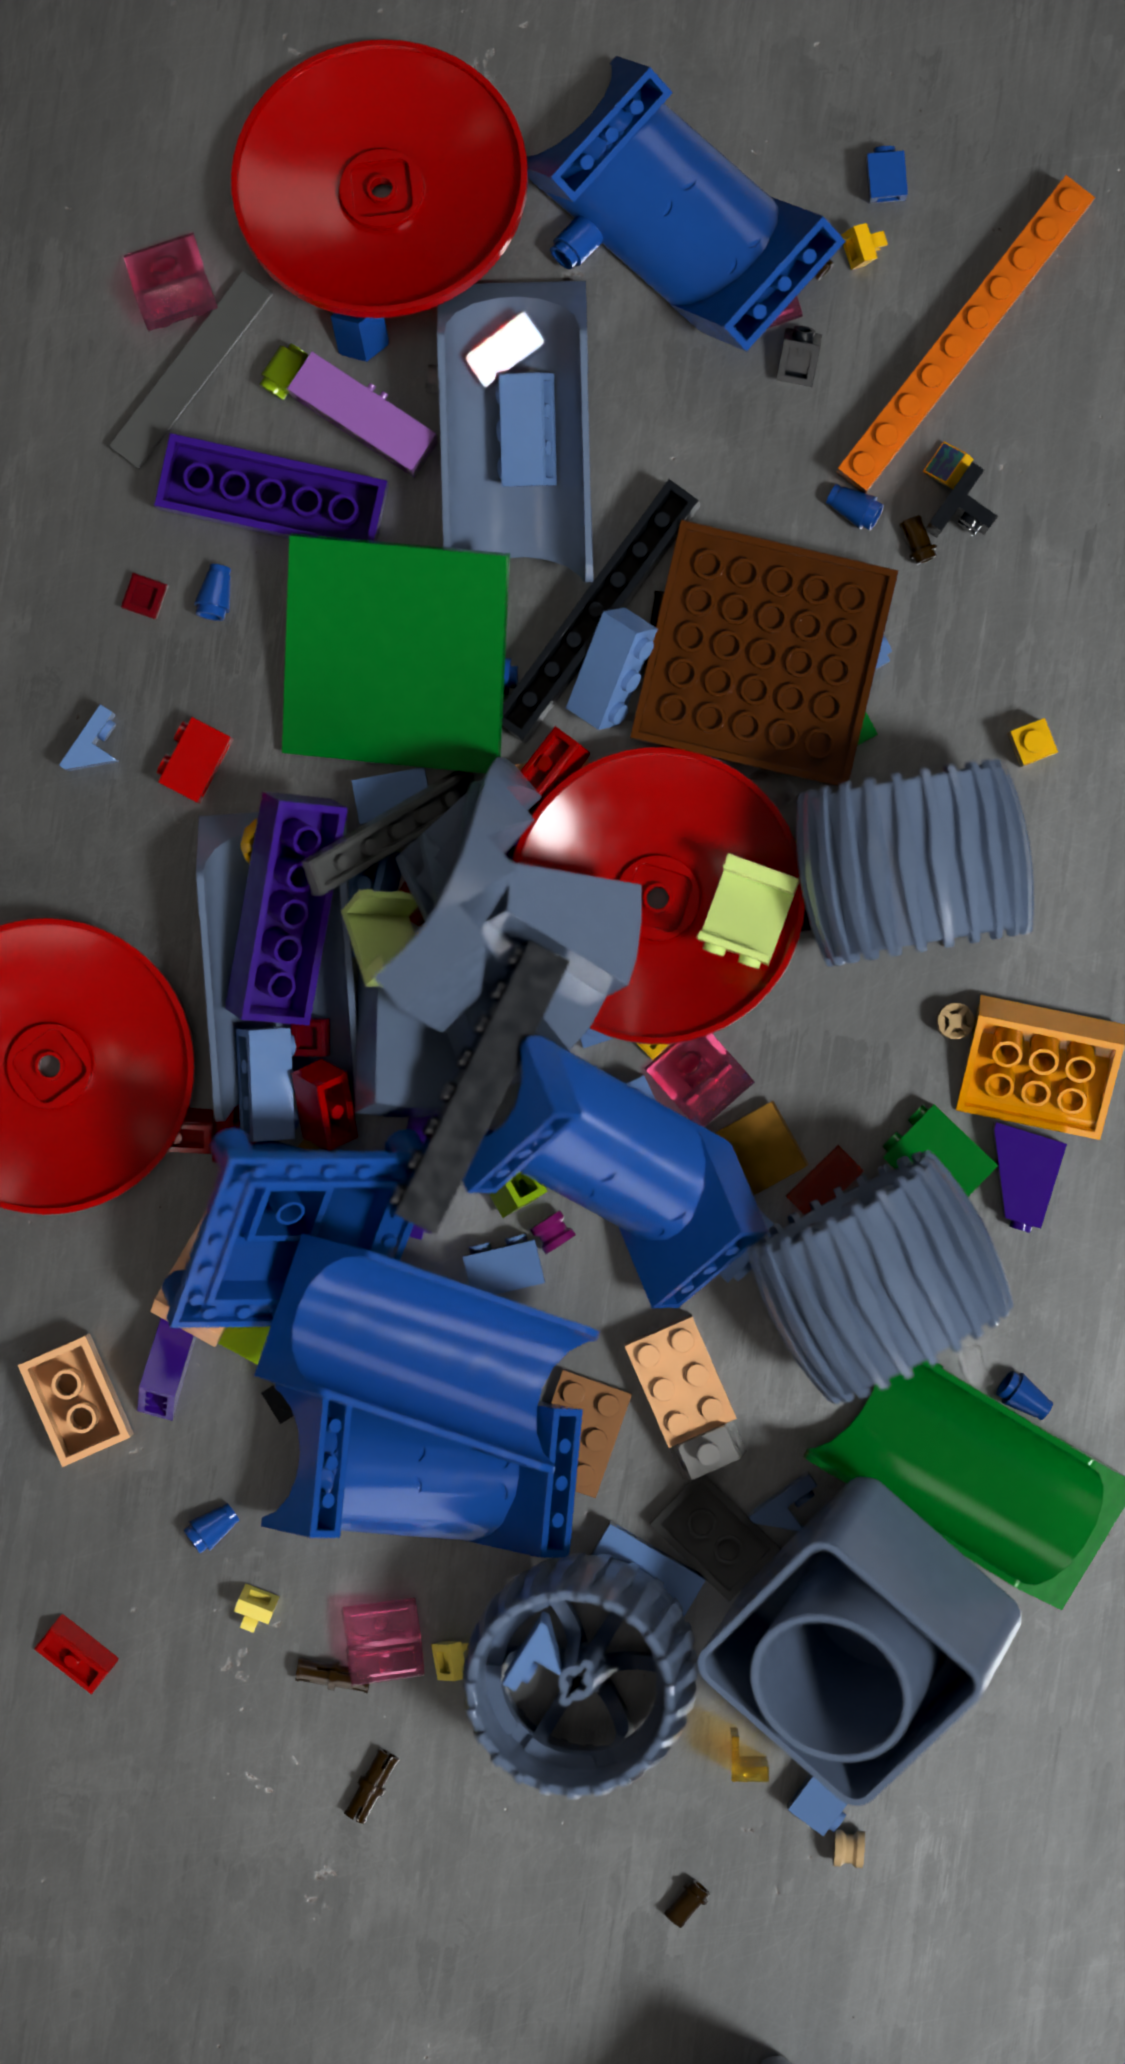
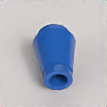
M835 484L826 501V504L832 506L834 510L860 530L863 527L872 530L884 507V504L877 501L878 497L842 487L838 484Z
M210 564L194 602V605L197 607L195 613L197 616L213 621H224L225 614L230 612L231 568L220 564Z
M1010 1371L1003 1378L996 1392V1395L1002 1398L1001 1402L1036 1417L1039 1420H1043L1053 1406V1402L1024 1373L1017 1374L1014 1371Z
M226 1503L222 1507L220 1506L188 1521L190 1525L183 1531L201 1554L206 1549L211 1551L240 1519L231 1506Z

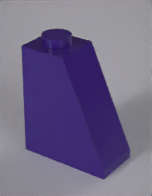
M993 1122L992 1136L996 1164L998 1165L997 1175L1003 1217L1011 1220L1009 1227L1030 1233L1032 1226L1041 1229L1067 1144Z
M160 1318L140 1382L137 1411L173 1421L196 1337L181 1328H170L168 1321Z

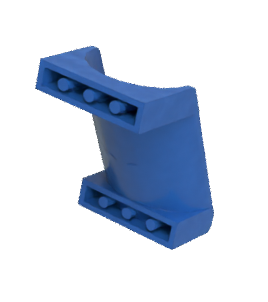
M615 56L609 63L611 65V81L604 97L589 117L566 138L539 154L526 156L528 178L573 218L583 216L593 222L603 236L602 244L699 331L747 352L845 243V240L824 216L769 196L664 102L673 92L651 67Z
M530 1036L521 1043L522 1084L516 1105L501 1127L495 1131L487 1129L462 1180L467 1193H496L520 1172L617 1225L652 1308H679L745 1253L749 1247L753 1246L768 1233L735 1151L726 1139L568 1052L545 1037Z
M301 1234L254 1376L280 1386L363 1409L472 1446L473 1450L553 1475L556 1466L543 1453L537 1435V1407L541 1391L554 1366L570 1350L587 1342L597 1341L600 1331L368 1250Z
M274 1383V1388L282 1394L292 1409L298 1428L300 1454L297 1475L289 1496L275 1512L262 1517L261 1527L308 1538H340L341 1531L463 1540L540 1558H564L570 1554L583 1409L542 1401L538 1403L537 1435L543 1453L556 1466L554 1474L551 1475L473 1450L472 1446L363 1409L361 1410Z

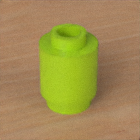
M292 343L287 348L280 345L261 373L263 379L259 385L284 401L286 396L290 394L287 388L309 355Z

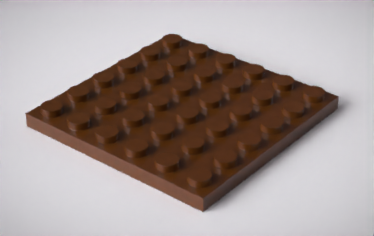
M681 520L656 625L658 630L653 640V650L649 655L630 738L837 787L841 783L849 782L899 570Z

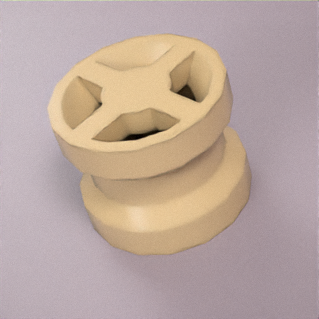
M950 1003L939 1010L936 1016V1025L943 1036L949 1039H961L971 1033L974 1027V1016L968 1006L962 1003Z
M836 1829L833 1844V1866L841 1867L846 1863L852 1864L855 1868H863L865 1831L846 1834L843 1830Z

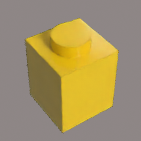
M1045 718L1007 733L1020 768L1058 753Z

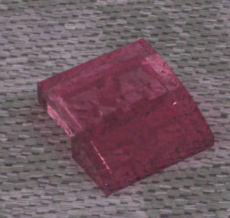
M415 1598L342 1608L341 1612L347 1643L346 1656L351 1686L422 1677L425 1675Z

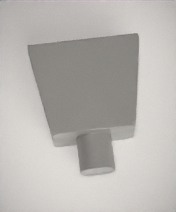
M730 1421L669 1448L682 1479L686 1480L696 1479L739 1460L747 1451L734 1421Z

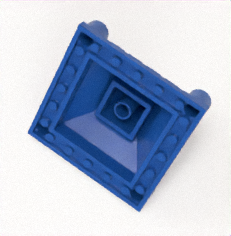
M232 1128L221 1131L211 1142V1149L220 1167V1171L206 1208V1214L202 1219L198 1237L189 1256V1262L185 1270L172 1272L162 1283V1291L170 1307L166 1316L170 1328L271 1327L301 1234L368 1250L400 1261L414 1224L389 1212L392 1204L389 1203V1198L397 1183L403 1184L409 1173V1170L405 1167L411 1153L415 1148L420 1150L423 1144L419 1134L410 1129L399 1130L387 1139L385 1151H365L359 1153L358 1151H308L279 1141H260L251 1145L246 1133L241 1129Z

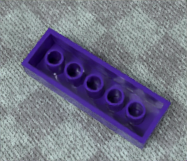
M170 433L154 506L158 510L284 538H289L292 533L377 541L389 483L383 479Z
M262 791L225 1005L227 1011L241 1020L310 1026L334 889L322 896L313 895L302 860L343 837L348 808L331 798Z

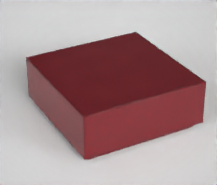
M132 573L121 608L157 620L168 585Z
M311 1018L310 1026L290 1024L291 1034H293L296 1042V1050L293 1056H330L329 1018Z

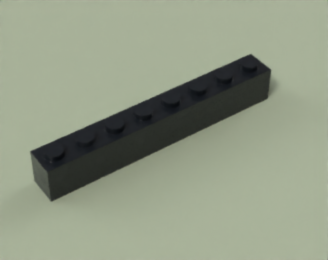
M669 479L504 702L503 728L526 744L581 669L603 611L627 607L677 539L681 520L689 522L699 509L700 503L698 499Z
M523 940L521 946L516 944L513 947L506 962L510 968L504 980L499 978L490 993V999L494 1001L488 1013L482 1012L473 1028V1033L477 1035L471 1047L465 1046L457 1060L456 1066L460 1069L454 1082L449 1080L444 1086L439 1097L443 1104L437 1116L432 1114L426 1122L422 1132L426 1138L420 1150L415 1148L407 1161L405 1168L409 1170V1173L404 1183H397L389 1198V1203L392 1204L390 1213L428 1232L437 1233L522 1060L521 1043L526 1038L534 1036L570 963L569 960L532 941Z

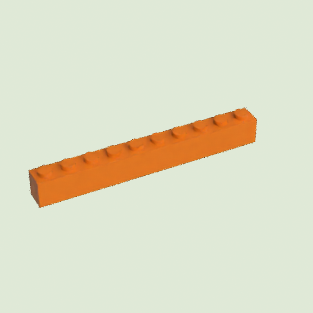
M1065 175L840 464L836 471L839 476L860 492L867 493L1087 211L1095 199L1092 194Z

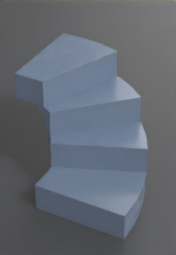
M496 758L481 781L472 782L467 793L396 857L398 867L426 924L409 944L373 978L403 1012L441 1033L480 1000L488 940L481 932V929L517 870L504 854L534 821V818L527 810L542 798L518 768L506 758Z
M511 862L517 870L481 929V932L488 940L480 1000L443 1033L403 1012L382 987H366L360 968H358L355 1113L382 1117H426L438 1114L443 1104L439 1100L440 1094L449 1080L454 1082L460 1069L456 1066L457 1060L465 1046L471 1047L477 1035L473 1033L474 1025L482 1012L488 1013L494 1001L490 999V993L499 978L504 980L510 968L506 964L508 956L516 944L521 946L523 940L532 941L570 961L534 1036L545 1037L561 1048L570 1051L592 1025L605 998L629 985L638 953L642 885ZM522 1060L509 1086L522 1081Z

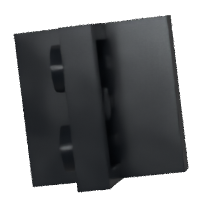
M974 462L971 463L929 522L926 531L937 538L955 514L960 518L957 523L963 529L973 535H976L978 531L985 535L998 516L968 495L985 471Z

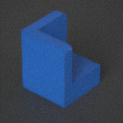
M337 313L330 316L340 355L367 362L389 345L384 318L353 317Z

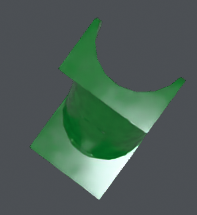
M928 1360L911 1367L914 1375L908 1379H905L902 1373L889 1378L890 1387L881 1390L875 1384L862 1411L846 1430L831 1442L815 1448H808L804 1453L803 1457L846 1484L857 1477L877 1479L965 1557L1013 1587L1060 1610H1063L1125 1508V1475L1046 1432L943 1369L944 1366L937 1363L931 1366Z

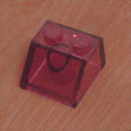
M193 232L124 255L134 295L148 331L165 328L175 322L193 316H201L208 311L218 308Z
M713 1034L688 1042L671 1044L644 1068L691 1121L703 1127L755 1082Z

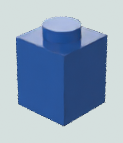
M895 146L873 148L874 153H868L866 156L869 204L906 201L908 189L904 151H896Z

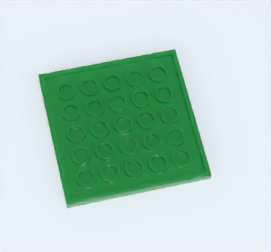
M292 533L289 536L282 753L486 774L491 763L496 758H501L510 553Z

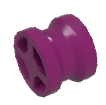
M561 1210L530 1229L533 1236L539 1237L542 1241V1250L545 1254L553 1251L576 1235L574 1230L568 1228L563 1222L564 1215Z

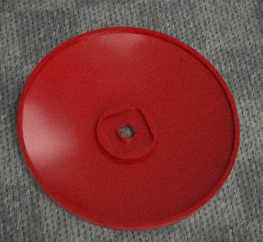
M387 39L365 40L328 49L306 59L281 76L263 94L246 119L237 140L231 170V193L241 233L248 248L270 277L293 295L318 308L337 314L364 318L398 317L424 311L451 300L479 281L496 264L513 239L523 215L528 188V164L519 125L509 105L490 81L469 64L440 49L420 43ZM379 184H387L392 188L391 193L383 198L374 196L372 191Z
M649 747L626 750L605 756L572 773L548 794L532 814L534 821L521 834L512 863L642 885L638 953L629 985L605 998L592 1025L589 1027L593 1031L611 1038L649 1045L692 1041L718 1032L743 1018L759 1005L783 976L799 942L805 913V903L799 877L797 844L788 824L770 798L753 781L736 769L704 754L682 749ZM728 854L799 879L798 887L769 966L761 963L759 969L749 967L738 962L739 955L725 951L724 956L713 954L703 950L704 942L698 941L697 937L703 929L722 877L723 866ZM656 888L664 889L669 896L666 906L660 909L652 908L647 901L649 892Z
M53 918L26 919L1 925L0 1207L27 1214L50 1215L81 1211L103 1204L134 1187L151 1173L170 1150L184 1125L191 1104L195 1080V1051L186 1013L176 992L155 964L127 941L104 929L86 923ZM48 1055L55 1056L60 1062V1070L53 1077L45 1076L40 1069L41 1060Z

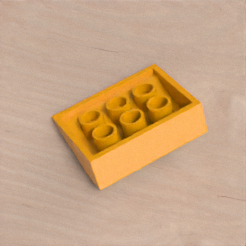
M980 995L956 1111L1100 1140L1125 1046V1024Z

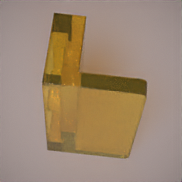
M730 1727L731 1781L769 1782L767 1756H739L738 1727Z

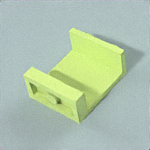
M728 854L723 866L724 871L703 929L697 937L698 941L704 942L703 950L713 954L724 956L725 951L739 955L738 962L749 967L759 969L761 963L769 966L798 887L799 879Z
M372 889L359 890L341 910L366 987H381L373 977L415 937L409 916L418 905L412 893H405L403 891L383 892L373 891Z

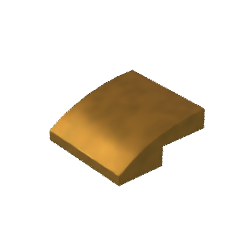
M774 1101L765 1104L715 1132V1134L726 1139L732 1145L753 1196L809 1165Z

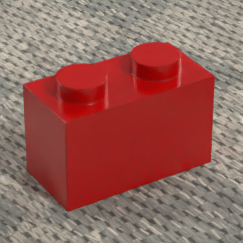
M191 717L189 723L183 721L173 739L178 744L172 756L165 754L156 773L161 775L158 783L201 804L234 739Z
M320 1059L291 1073L304 1139L329 1152L358 1138L347 1072Z

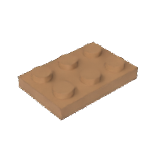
M562 1369L551 1403L583 1409L575 1492L596 1499L632 1393Z

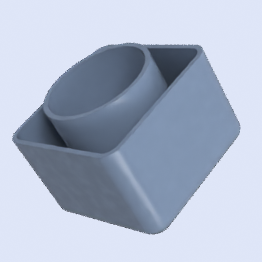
M857 1477L850 1480L745 1585L698 1657V1670L702 1678L839 1800L850 1805L860 1806L868 1804L981 1698L1020 1627L1021 1611L1012 1597L884 1484L871 1477Z

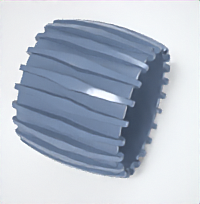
M986 759L981 762V765H978L976 761L966 762L965 768L960 769L959 772H957L954 764L944 765V772L938 773V775L931 776L929 769L923 768L919 769L920 777H914L909 780L902 781L899 772L893 773V781L885 784L876 785L874 777L865 778V786H861L858 789H852L850 782H844L840 784L839 790L836 793H832L830 786H825L819 789L818 794L816 790L812 789L798 795L796 843L800 884L812 931L824 962L828 967L844 965L845 962L848 964L857 963L860 961L861 953H863L865 960L879 959V950L887 949L890 956L902 955L903 946L916 944L917 951L924 952L927 951V942L943 940L944 946L947 948L954 946V938L968 936L970 943H977L980 941V933L989 932L990 938L994 940L1000 939L1003 936V929H1006V934L1009 937L1032 932L1034 877L1030 842L1019 797L1006 764L1002 759Z
M929 1150L913 1153L911 1156L913 1162L907 1156L897 1159L898 1167L895 1169H891L888 1164L879 1166L878 1172L880 1175L868 1180L864 1174L858 1176L856 1179L859 1185L845 1193L840 1186L833 1189L836 1195L835 1198L822 1205L817 1199L811 1201L809 1205L812 1211L802 1217L797 1212L791 1213L787 1216L789 1225L782 1228L780 1224H774L769 1228L771 1237H768L766 1234L757 1243L748 1248L752 1270L760 1294L778 1333L806 1376L822 1395L833 1404L852 1401L854 1392L859 1398L866 1397L870 1394L868 1387L875 1384L881 1390L890 1387L889 1378L899 1373H902L904 1378L908 1379L914 1375L911 1367L925 1360H928L931 1366L937 1364L936 1354L948 1347L956 1353L962 1349L960 1340L969 1334L973 1339H978L983 1335L981 1326L987 1323L989 1327H995L1000 1321L999 1316L1002 1318L1006 1317L1013 1308L1014 1303L1002 1262L983 1220L960 1184L937 1156Z
M572 1553L560 1560L559 1558H551L538 1563L530 1570L523 1571L509 1581L483 1611L480 1621L476 1624L470 1637L463 1668V1687L466 1690L464 1699L467 1717L472 1720L474 1735L478 1743H482L491 1755L490 1759L496 1767L500 1765L513 1776V1780L518 1784L523 1782L528 1786L539 1789L541 1794L567 1795L569 1799H576L582 1795L595 1794V1796L604 1795L613 1791L619 1785L623 1787L638 1780L647 1769L656 1766L671 1749L670 1745L677 1741L687 1723L686 1714L692 1710L697 1691L695 1680H697L698 1655L695 1649H693L695 1638L690 1623L684 1619L683 1609L677 1598H672L664 1588L661 1580L657 1577L654 1579L639 1569L640 1565L614 1559L613 1555L609 1554L595 1556L586 1555V1553ZM570 1601L591 1602L603 1606L606 1610H611L590 1643L587 1642L581 1621ZM551 1605L564 1628L567 1646L566 1649L559 1648L563 1663L561 1675H559L558 1679L560 1692L537 1727L525 1716L526 1713L518 1708L511 1697L509 1688L503 1685L505 1671L521 1645L508 1647L513 1634L531 1615ZM626 1618V1621L631 1626L634 1625L641 1632L652 1653L621 1651L605 1654V1650L620 1624ZM583 1668L587 1669L584 1673L585 1677H581L578 1675V1673H581ZM646 1670L657 1673V1693L653 1707L645 1721L636 1731L621 1695L609 1678L618 1671ZM594 1692L605 1703L616 1731L613 1743L603 1746L574 1744L568 1742L569 1740L558 1739L551 1735L571 1701L583 1700Z

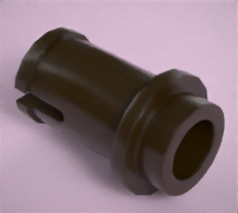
M921 515L911 517L899 524L912 553L909 555L910 560L914 559L916 565H920L937 557L935 552L937 545H932Z
M693 1880L690 1884L685 1883L683 1885L685 1890L671 1907L664 1912L665 1916L679 1928L685 1925V1922L701 1904L706 1905L708 1903L709 1891L696 1880Z

